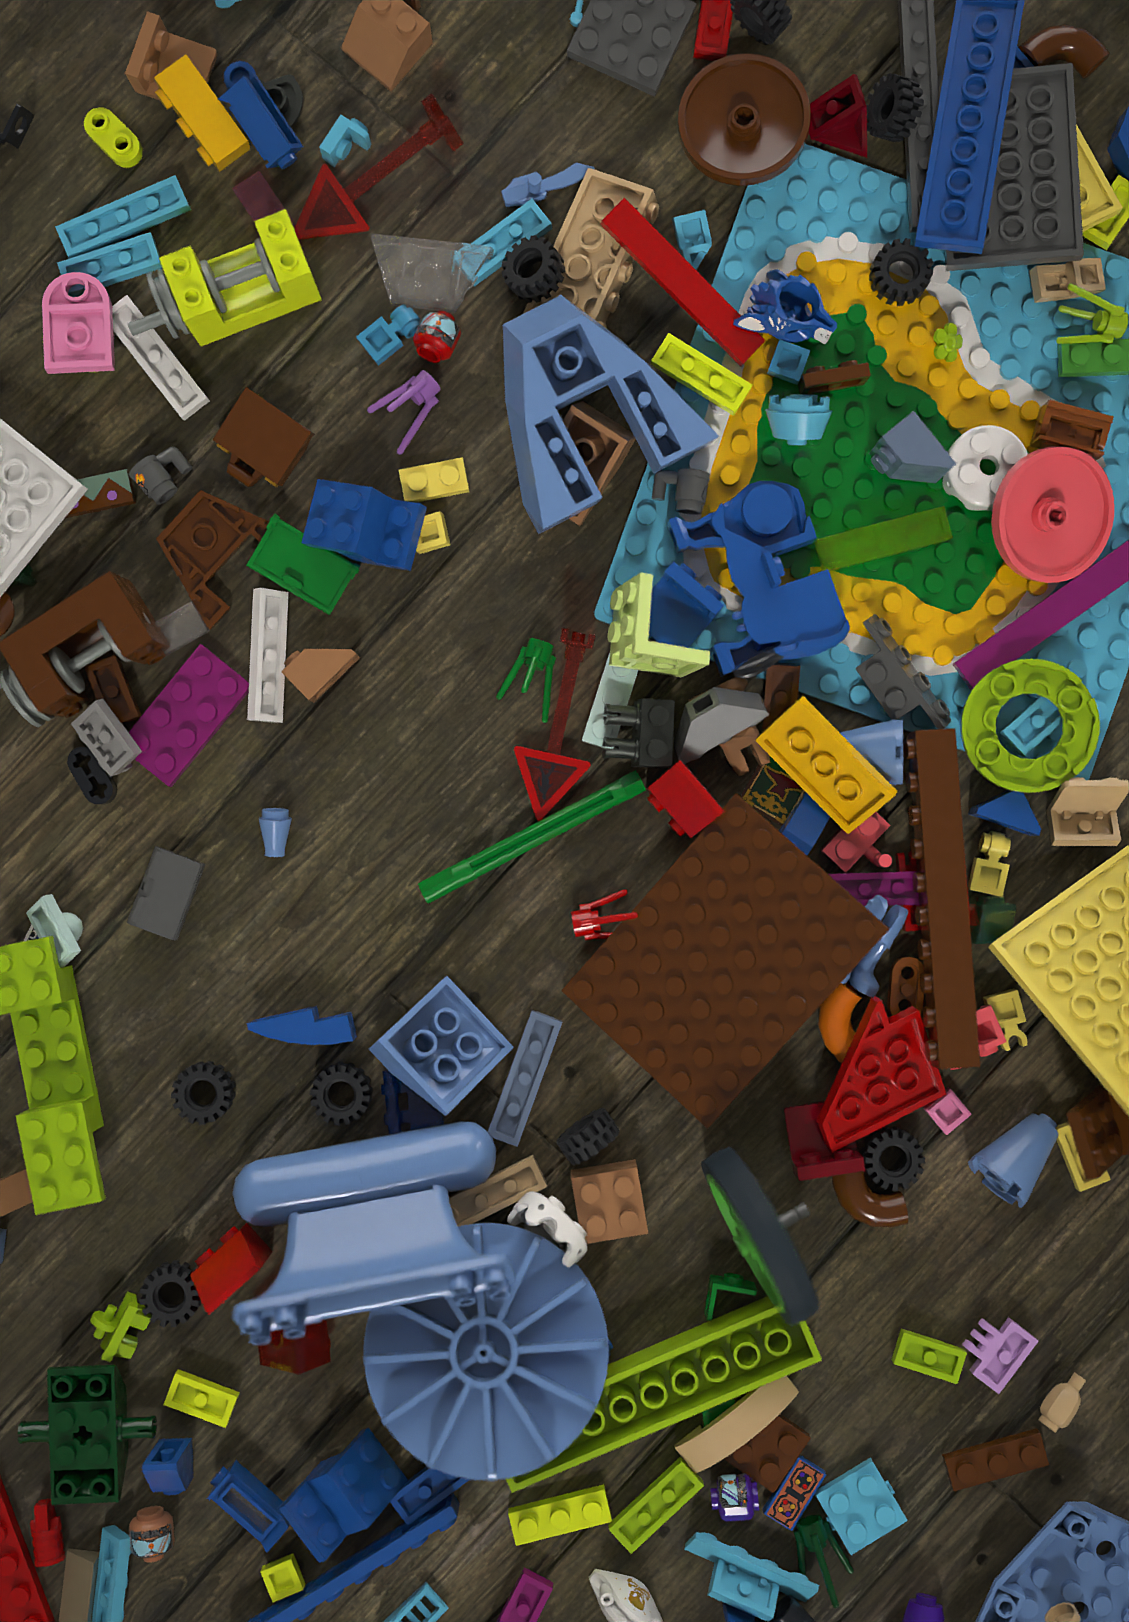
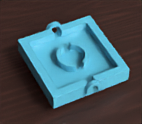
M871 1457L825 1484L815 1493L827 1514L826 1520L833 1531L836 1529L850 1555L908 1521L893 1496L895 1491L888 1480L884 1481Z

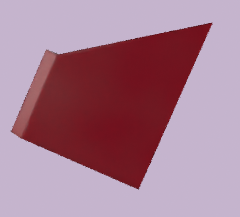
M853 74L810 103L809 136L811 140L868 158L867 106L858 76Z

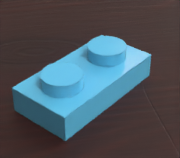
M1040 696L1007 725L1000 734L1023 757L1062 723V718L1058 709L1048 699Z

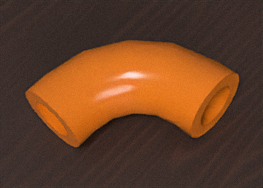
M848 982L846 984L840 983L819 1006L818 1026L824 1045L840 1063L843 1062L856 1033L851 1023L852 1011L862 998V995Z

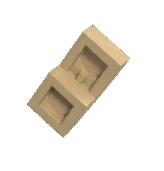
M1082 258L1081 261H1069L1066 264L1036 265L1029 270L1034 303L1081 297L1067 288L1070 283L1093 294L1106 290L1101 258Z

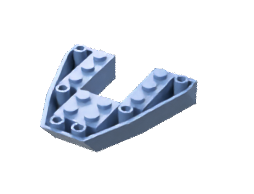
M559 295L503 324L505 403L523 506L538 534L596 505L602 499L558 410L608 385L654 474L710 445L719 437L641 357L621 339L564 296Z

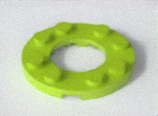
M1021 659L999 666L985 675L975 685L962 711L961 739L965 752L973 766L990 782L1014 792H1043L1061 786L1063 782L1077 776L1088 764L1099 739V712L1095 699L1092 698L1082 680L1072 671L1047 660ZM1021 694H1037L1048 699L1058 709L1062 718V735L1057 746L1047 755L1037 759H1022L1010 754L1001 745L996 734V718L1001 707L1009 699Z

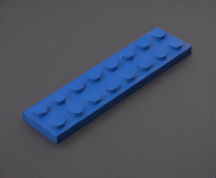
M956 0L914 247L982 254L1025 0Z

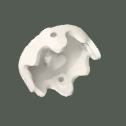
M983 425L972 428L963 433L947 451L956 462V465L944 475L943 488L948 495L957 497L969 510L992 511L995 496L1002 480L1013 465L1028 455L1027 450L1014 433L1003 427ZM982 459H990L994 462L996 466L994 475H986L980 470L979 464Z
M527 1192L514 1205V1209L507 1218V1222L512 1226L523 1222L526 1230L544 1237L563 1250L565 1254L562 1263L567 1267L577 1263L587 1251L586 1231L564 1213L565 1207L554 1196L546 1198L537 1192Z

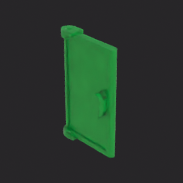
M274 514L266 527L267 531L246 566L330 616L350 580H353L355 575L359 573L360 565L350 562L334 551L308 547L302 544L304 533L281 520L280 516Z

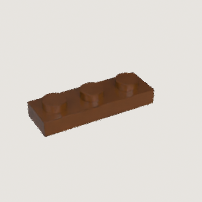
M1037 1428L942 1454L953 1491L1049 1465L1041 1433Z

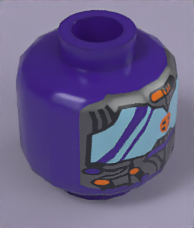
M747 1474L720 1475L717 1479V1488H710L712 1510L719 1509V1514L723 1521L751 1520L754 1516V1511H759L757 1482H751V1478Z

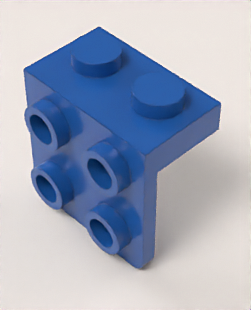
M673 561L665 570L663 577L652 589L649 636L657 643L689 648L721 611L724 604L720 602L722 596L711 586L707 585L704 588L695 580L697 577L695 572L683 563L679 566Z

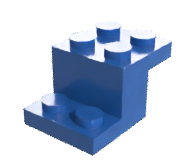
M317 479L301 543L308 547L336 551L356 562L411 571L427 507L421 503L392 499L373 487Z
M366 1428L361 1430L340 1454L321 1461L278 1509L320 1563L328 1559L347 1535L369 1528L408 1479L371 1430Z

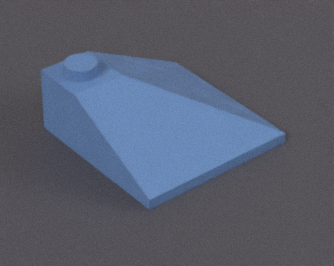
M446 976L379 1038L369 1050L391 1074L446 1116L514 1047L453 981Z

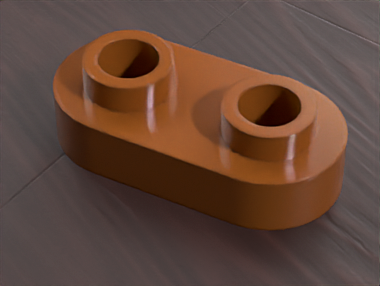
M902 956L897 958L891 965L887 1009L891 1016L901 1012L898 1004L903 999L908 1001V1008L914 1006L919 1010L920 1015L922 1013L924 993L921 991L920 975L924 973V966L916 958ZM909 966L911 975L908 978H903L901 970Z

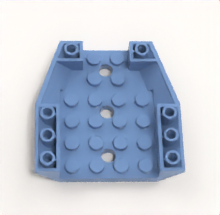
M1086 1501L1066 1502L994 1579L975 1622H1045L1047 1611L1051 1607L1063 1602L1072 1604L1083 1602L1085 1604L1084 1610L1080 1613V1622H1129V1521ZM1110 1541L1111 1549L1107 1554L1099 1555L1096 1553L1099 1543Z

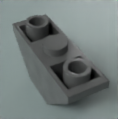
M713 687L686 703L674 741L678 760H681L683 764L691 760H697L708 750L728 742L734 735L748 727L757 725L763 718L769 716L760 694Z

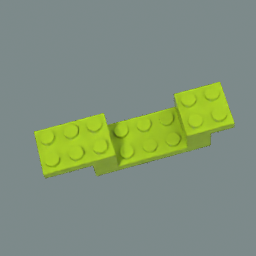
M53 936L0 946V1015L9 1013L11 1015L29 1105L28 1110L16 1115L35 1215L102 1202L106 1197L93 1132L104 1126L72 965L59 967Z

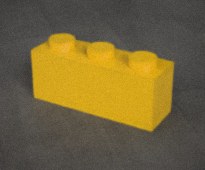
M186 54L154 77L159 88L155 91V94L167 110L171 107L180 117L176 120V123L187 138L193 135L200 145L196 150L208 167L214 164L220 172L250 150L247 138L222 103L217 100L218 98Z

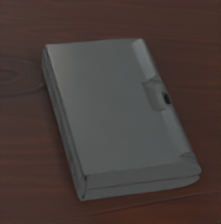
M155 846L127 923L170 940H178L206 864Z

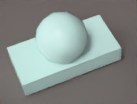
M52 894L42 896L26 914L39 938L54 937L59 967H65L81 951L76 941H78L83 931L82 921L75 914L62 913Z

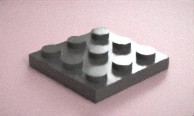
M590 0L567 49V57L655 97L693 17L697 3L690 0Z

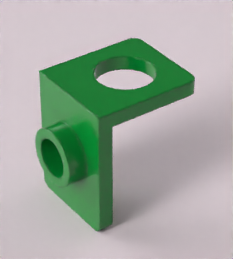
M724 1273V1276L710 1274L704 1306L706 1320L712 1321L717 1289L756 1296L757 1288L754 1282L743 1280V1276L735 1273Z

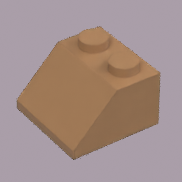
M363 0L357 7L341 48L344 53L392 92L433 44L430 23L403 0Z

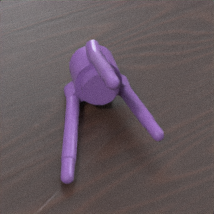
M422 370L416 377H411L405 384L384 396L367 409L369 413H373L395 398L397 399L387 407L389 412L395 410L409 398L417 405L425 403L398 447V454L404 452L430 409L439 402L435 395L441 389L434 378L425 370Z

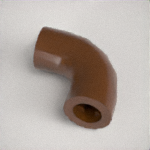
M1069 24L1048 26L1032 35L1018 47L1034 67L1046 66L1053 61L1062 60L1073 63V67L1083 79L1091 75L1110 56V52L1086 29Z
M864 1171L831 1176L833 1188L840 1205L853 1219L871 1227H895L908 1224L907 1206L901 1191L886 1194L872 1192L866 1184Z

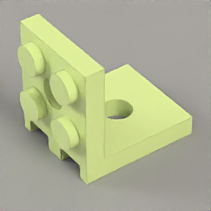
M640 572L615 588L610 600V607L613 610V622L608 629V641L611 642L610 666L684 677L709 665V651L648 641L653 575Z

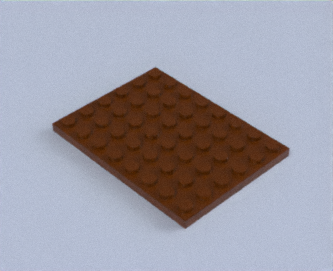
M735 794L723 807L725 812L707 825L631 911L637 912L638 917L623 921L561 990L707 1129L890 929L738 794Z

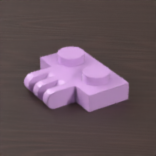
M1009 1317L999 1330L981 1318L978 1324L982 1329L988 1331L984 1336L976 1329H973L970 1335L980 1342L978 1346H975L974 1343L965 1339L962 1345L978 1357L969 1369L970 1372L1000 1394L1038 1343V1340Z

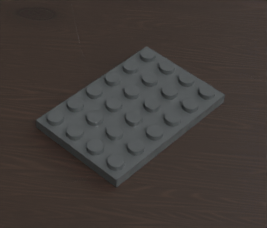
M1073 63L1013 69L982 254L945 250L946 271L1082 260L1084 251ZM942 75V76H938V94H939V99H940V93H941L943 75Z

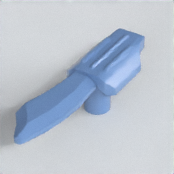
M576 162L569 168L543 180L537 172L514 178L508 187L501 190L505 206H522L530 199H533L535 202L544 200L547 197V191L573 185L583 180L588 168L594 170L595 168Z

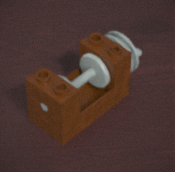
M109 571L0 641V650L10 665L9 669H4L0 672V689L3 688L7 697L23 718L30 724L40 727L45 724V720L49 721L55 718V716L70 718L83 710L82 705L88 702L90 698L85 692V682L79 670L104 653L113 649L126 662L132 660L144 665H153L161 661L166 656L164 652L172 648L132 582Z

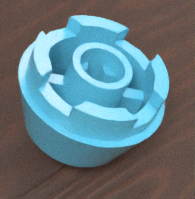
M790 394V396L781 398V401H779V395H770L769 408L765 410L773 437L787 439L788 445H807V440L821 439L832 413V410H829L830 397L824 396L820 398V402H817L818 395Z

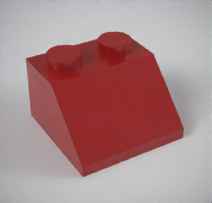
M681 760L646 788L650 793L646 797L647 800L658 812L663 809L671 817L668 824L679 837L685 834L688 838H692L725 812Z
M248 1223L244 1224L239 1230L234 1225L219 1239L223 1243L213 1252L209 1247L194 1261L198 1266L190 1276L203 1307L209 1315L254 1276L273 1252Z

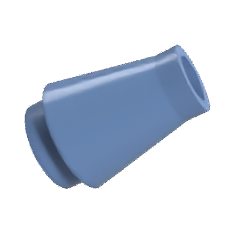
M262 809V817H259V823L265 846V856H285V847L292 820L289 817L288 809Z

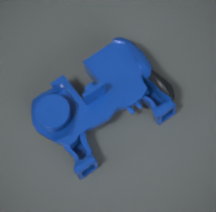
M757 481L748 484L731 500L724 504L721 503L715 512L709 513L695 522H685L678 517L668 520L667 527L677 554L687 549L693 551L703 548L726 549L731 581L744 598L742 610L734 612L732 618L734 620L743 618L744 623L738 625L736 630L737 632L747 631L748 636L740 642H720L711 647L720 677L733 671L734 676L737 678H751L767 670L780 660L816 655L837 646L846 638L850 630L849 622L843 612L828 569L779 586L781 584L780 577L784 576L785 573L778 556L810 545L817 538L810 516L806 517L805 506L799 489L776 481Z

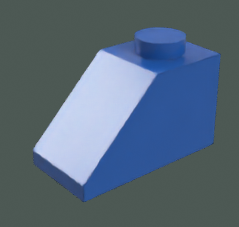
M192 1438L158 1440L142 1464V1472L152 1492L177 1495L186 1491L193 1479Z

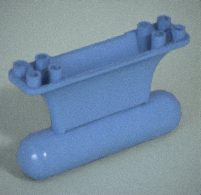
M459 1121L258 1159L245 1165L235 1178L233 1188L237 1212L244 1220L255 1226L269 1227L288 1223V1235L284 1260L274 1283L258 1298L239 1303L233 1308V1320L240 1327V1332L250 1334L251 1344L261 1345L271 1341L270 1331L284 1329V1337L298 1338L305 1335V1325L321 1322L322 1319L439 1297L444 1299L455 1297L456 1305L468 1306L476 1302L477 1292L489 1290L490 1298L494 1300L509 1297L511 1295L509 1285L513 1284L516 1280L510 1259L504 1255L488 1256L480 1254L468 1244L456 1224L448 1196L450 1192L471 1189L487 1181L494 1170L496 1162V1147L491 1135L475 1122Z

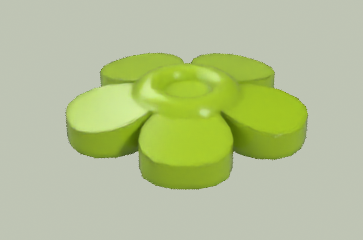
M947 323L944 329H937L934 333L933 338L937 345L934 348V355L937 359L953 362L957 358L956 349L962 347L963 339L960 334H957L956 325L954 323Z

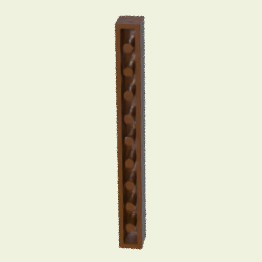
M955 728L915 730L907 734V739L904 740L903 752L905 759H909L910 772L906 774V788L912 795V806L908 808L909 824L914 826L915 839L911 840L910 849L913 859H916L917 872L913 874L914 891L916 893L919 892V906H916L915 918L917 925L921 926L922 939L918 940V955L920 960L924 961V973L920 975V986L922 993H926L927 1007H923L922 1017L924 1026L928 1027L929 1041L925 1042V1055L927 1061H931V1066L938 1069L980 1067Z

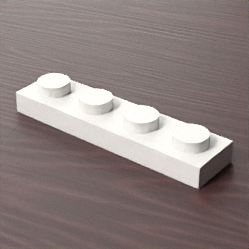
M128 295L112 306L113 331L179 416L185 421L206 405L209 399L154 329L132 336L127 323L144 316Z
M266 588L253 589L247 720L283 723L285 675L281 671L285 668L284 662L286 659L288 592Z

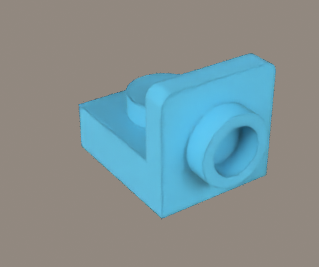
M340 115L319 146L323 161L335 167L340 159L344 160L348 156L352 147V141L368 151L371 147V141L367 127L355 118L349 120Z

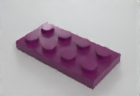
M200 644L128 732L142 750V753L135 760L168 787H172L249 693V682L204 645Z

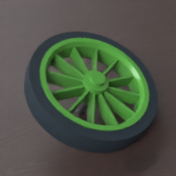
M727 1147L703 1160L701 1167L705 1179L733 1236V1240L777 1311L790 1326L811 1317L820 1310L818 1298L806 1269L785 1230L787 1227L798 1222L799 1219L802 1220L810 1215L805 1203L803 1202L794 1207V1210L790 1209L777 1216L756 1179L732 1148Z

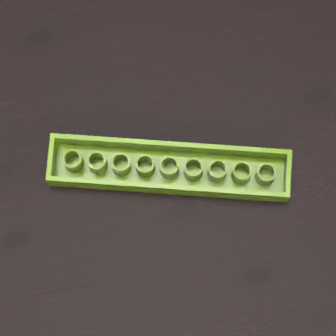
M767 1296L608 1364L603 1391L597 1407L579 1436L558 1456L541 1467L525 1474L506 1478L511 1492L518 1491L822 1361L806 1321L804 1320L790 1326Z

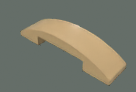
M788 1376L756 1388L747 1393L704 1428L699 1425L676 1443L674 1447L695 1474L726 1458L756 1436L790 1404L799 1391Z

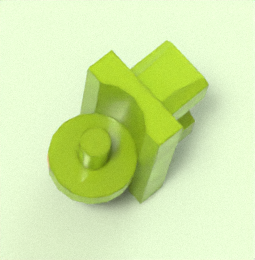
M127 1291L118 1311L116 1306L109 1304L105 1312L95 1311L90 1319L91 1323L97 1327L93 1336L97 1339L103 1338L100 1347L104 1350L101 1356L102 1360L111 1362L114 1355L131 1359L138 1340L137 1337L126 1334L129 1326L144 1331L150 1322L152 1314L148 1313L145 1316L142 1310L146 1306L140 1305L137 1302V1295Z

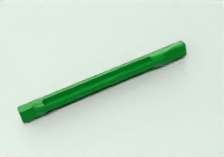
M635 770L487 849L418 883L425 901L429 904L592 817L646 791V788Z

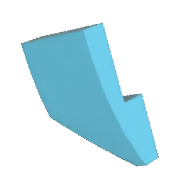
M705 210L673 217L672 219L679 252L696 270L712 246Z

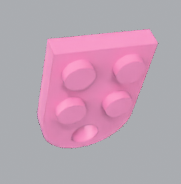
M71 272L57 277L48 285L42 299L44 369L48 374L115 371L112 302L105 287L98 279L86 273ZM77 284L85 286V291L81 296L71 297L68 295L72 286Z

